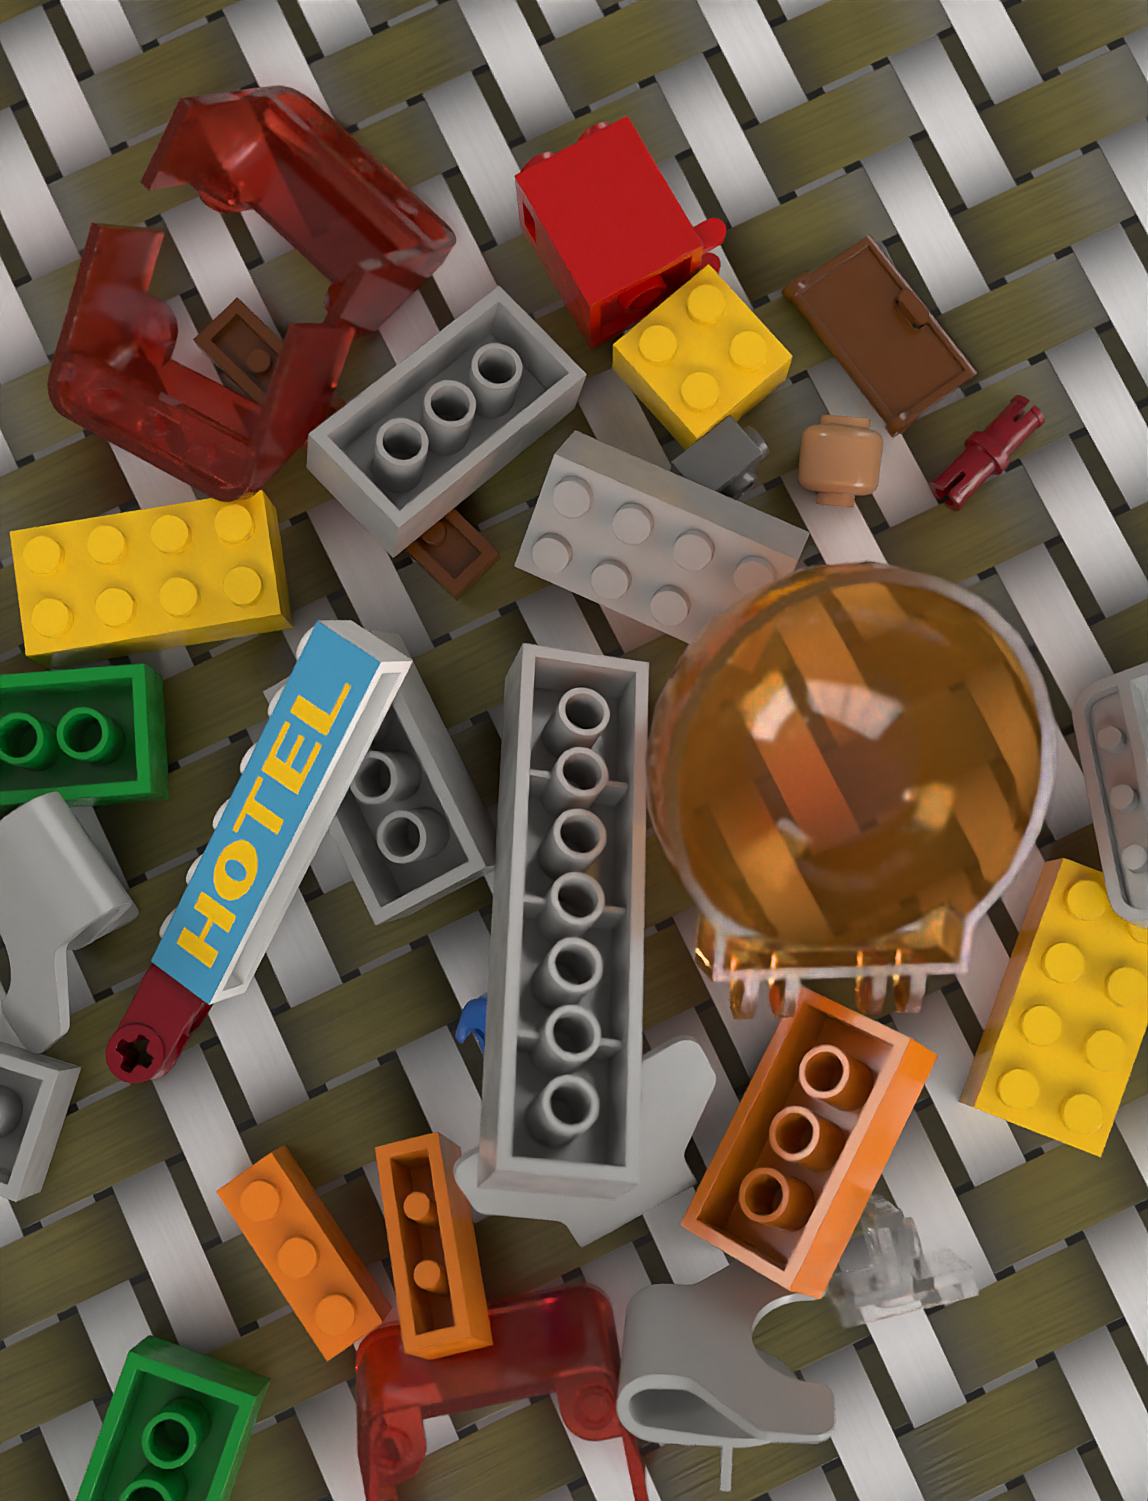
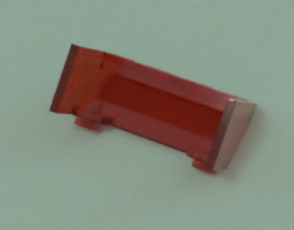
M282 85L180 98L140 182L148 191L189 183L199 193L201 201L219 213L227 214L253 209L333 284L329 286L323 297V305L328 314L311 342L319 351L376 332L445 262L456 244V236L450 226L319 105L305 94Z
M92 222L48 376L47 389L53 407L68 420L215 500L231 502L253 497L308 441V434L324 422L356 329L342 323L290 322L263 406L171 359L178 338L176 316L166 302L147 293L164 233L155 228Z
M577 1282L486 1301L493 1345L432 1360L404 1353L400 1319L380 1324L367 1333L359 1344L355 1357L357 1455L366 1501H399L396 1484L413 1477L422 1466L426 1456L427 1437L423 1420L557 1392L563 1422L575 1436L592 1442L622 1437L634 1500L649 1501L648 1477L640 1438L624 1427L617 1413L622 1347L613 1304L609 1296L600 1287L587 1282Z

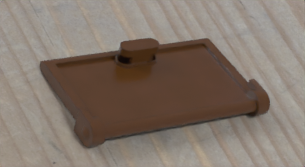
M870 234L810 274L807 270L789 282L781 292L788 303L793 302L886 424L885 429L892 438L904 433L906 429L916 422L922 413L978 374ZM913 323H915L917 325H923V327L915 328L912 325Z

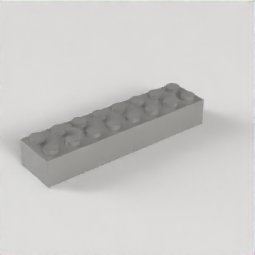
M523 643L505 677L477 1188L616 1200L639 1184L648 662Z

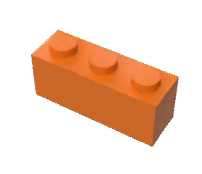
M439 1132L375 1147L404 1353L432 1360L493 1345L470 1202L458 1186L453 1174L454 1164L462 1156L461 1147Z
M286 1145L269 1153L216 1190L218 1196L327 1362L384 1322L392 1309L391 1304Z

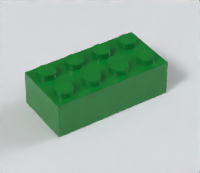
M145 663L0 675V813H11L25 803L51 792H59L69 808L170 800L163 675Z
M148 1335L130 1349L127 1354L75 1501H229L271 1378Z

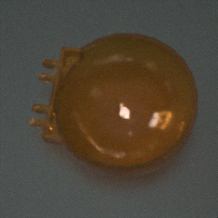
M867 560L808 566L752 588L712 617L678 657L656 702L645 755L647 804L666 865L699 911L695 962L712 982L730 981L729 1008L733 1014V1019H754L760 980H770L768 999L774 1018L794 1017V1013H796L800 979L856 977V987L854 988L855 1004H857L860 1014L869 1015L881 1014L880 1011L883 1010L888 976H894L893 1002L898 1009V1013H919V1009L922 1008V996L925 992L927 975L968 973L974 924L986 913L1020 871L1042 829L1055 779L1056 727L1044 677L1021 636L985 600L930 572Z

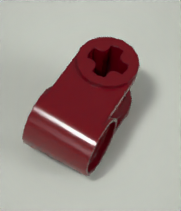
M153 963L141 979L134 993L132 1003L107 1044L106 1063L111 1073L119 1080L130 1084L143 1083L149 1079H157L169 1073L175 1066L192 1034L206 1018L213 1004H207ZM149 1040L146 1051L154 1057L153 1061L138 1065L137 1061L140 1053L137 1049L133 1048V1044L137 1041Z

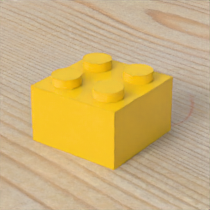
M709 264L613 344V370L685 450L729 415L736 422L786 381L793 357Z

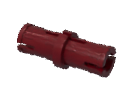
M1015 395L1006 408L982 432L974 431L965 440V450L937 478H934L929 483L932 493L939 501L949 492L948 496L950 498L945 502L947 508L958 512L964 506V503L992 474L999 476L1009 466V456L1036 429L1045 423V418L1036 405L1024 415L1025 411L1023 409L1029 403V399L1022 395Z

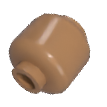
M820 415L819 424L808 426L803 431L797 481L803 488L817 491L816 504L853 508L855 495H869L877 489L883 451V438L875 430L869 429L870 419Z

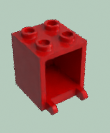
M628 115L612 124L600 122L591 126L579 136L577 142L556 154L548 151L533 157L523 166L521 172L515 175L520 227L590 349L634 327L708 264L718 275L720 273L721 261L717 255L709 253V251L724 242L726 225L718 218H709L694 227L692 226Z

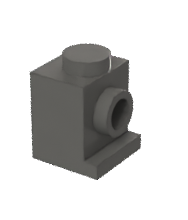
M729 415L671 461L670 472L734 500H738L758 481L759 478L754 473L758 471L760 462L770 455V451L765 441L755 429L749 425L741 428L733 417Z

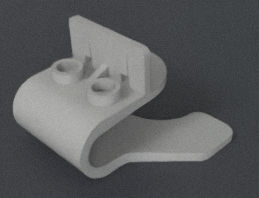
M51 792L39 796L15 809L0 820V935L7 949L11 966L10 988L2 1000L1 1009L5 1019L22 1045L34 1054H40L49 1049L68 1032L70 1027L66 950L83 948L96 939L132 922L139 914L128 893L59 792Z
M677 1036L642 1055L639 1184L616 1200L477 1188L479 1146L466 1152L455 1162L453 1167L455 1180L476 1211L483 1214L562 1222L568 1227L579 1246L583 1248L698 1184L684 1157V1152L716 1085V1074L699 1042L691 1036Z
M739 1260L695 1284H654L639 1290L628 1302L625 1314L617 1396V1413L620 1421L632 1434L647 1441L689 1446H719L721 1462L720 1491L731 1492L732 1447H754L770 1442L817 1443L828 1439L835 1429L834 1395L831 1389L820 1383L798 1380L793 1371L782 1361L769 1353L756 1349L752 1340L755 1326L771 1310L787 1303L817 1300L818 1298L789 1291ZM826 1287V1289H825V1291H824L822 1297L826 1294L827 1287Z

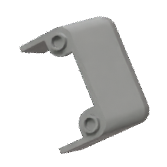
M1148 662L1097 680L1085 687L1074 702L1072 719L1110 905L1119 916L1131 924L1148 929Z

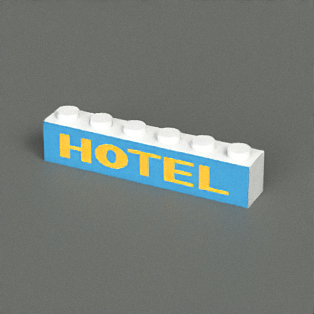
M317 620L315 626L301 639L296 652L298 661L286 685L278 690L270 702L268 708L270 718L261 737L245 754L240 765V772L242 773L231 798L217 811L213 820L215 831L204 853L194 861L186 876L188 886L177 908L167 916L160 928V937L162 939L151 962L209 1005L246 992L413 662L412 659L351 620Z

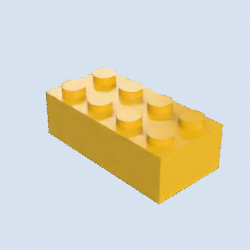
M263 490L10 531L25 653L27 657L49 669L294 628L277 511Z
M1066 858L1044 863L958 1101L1098 1157L1102 1156L1148 1025V929L1131 924L1113 910L1108 899L1103 872Z

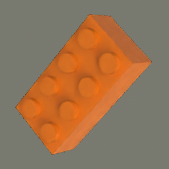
M798 984L680 1226L785 1289L821 1299L938 1055L912 1038Z

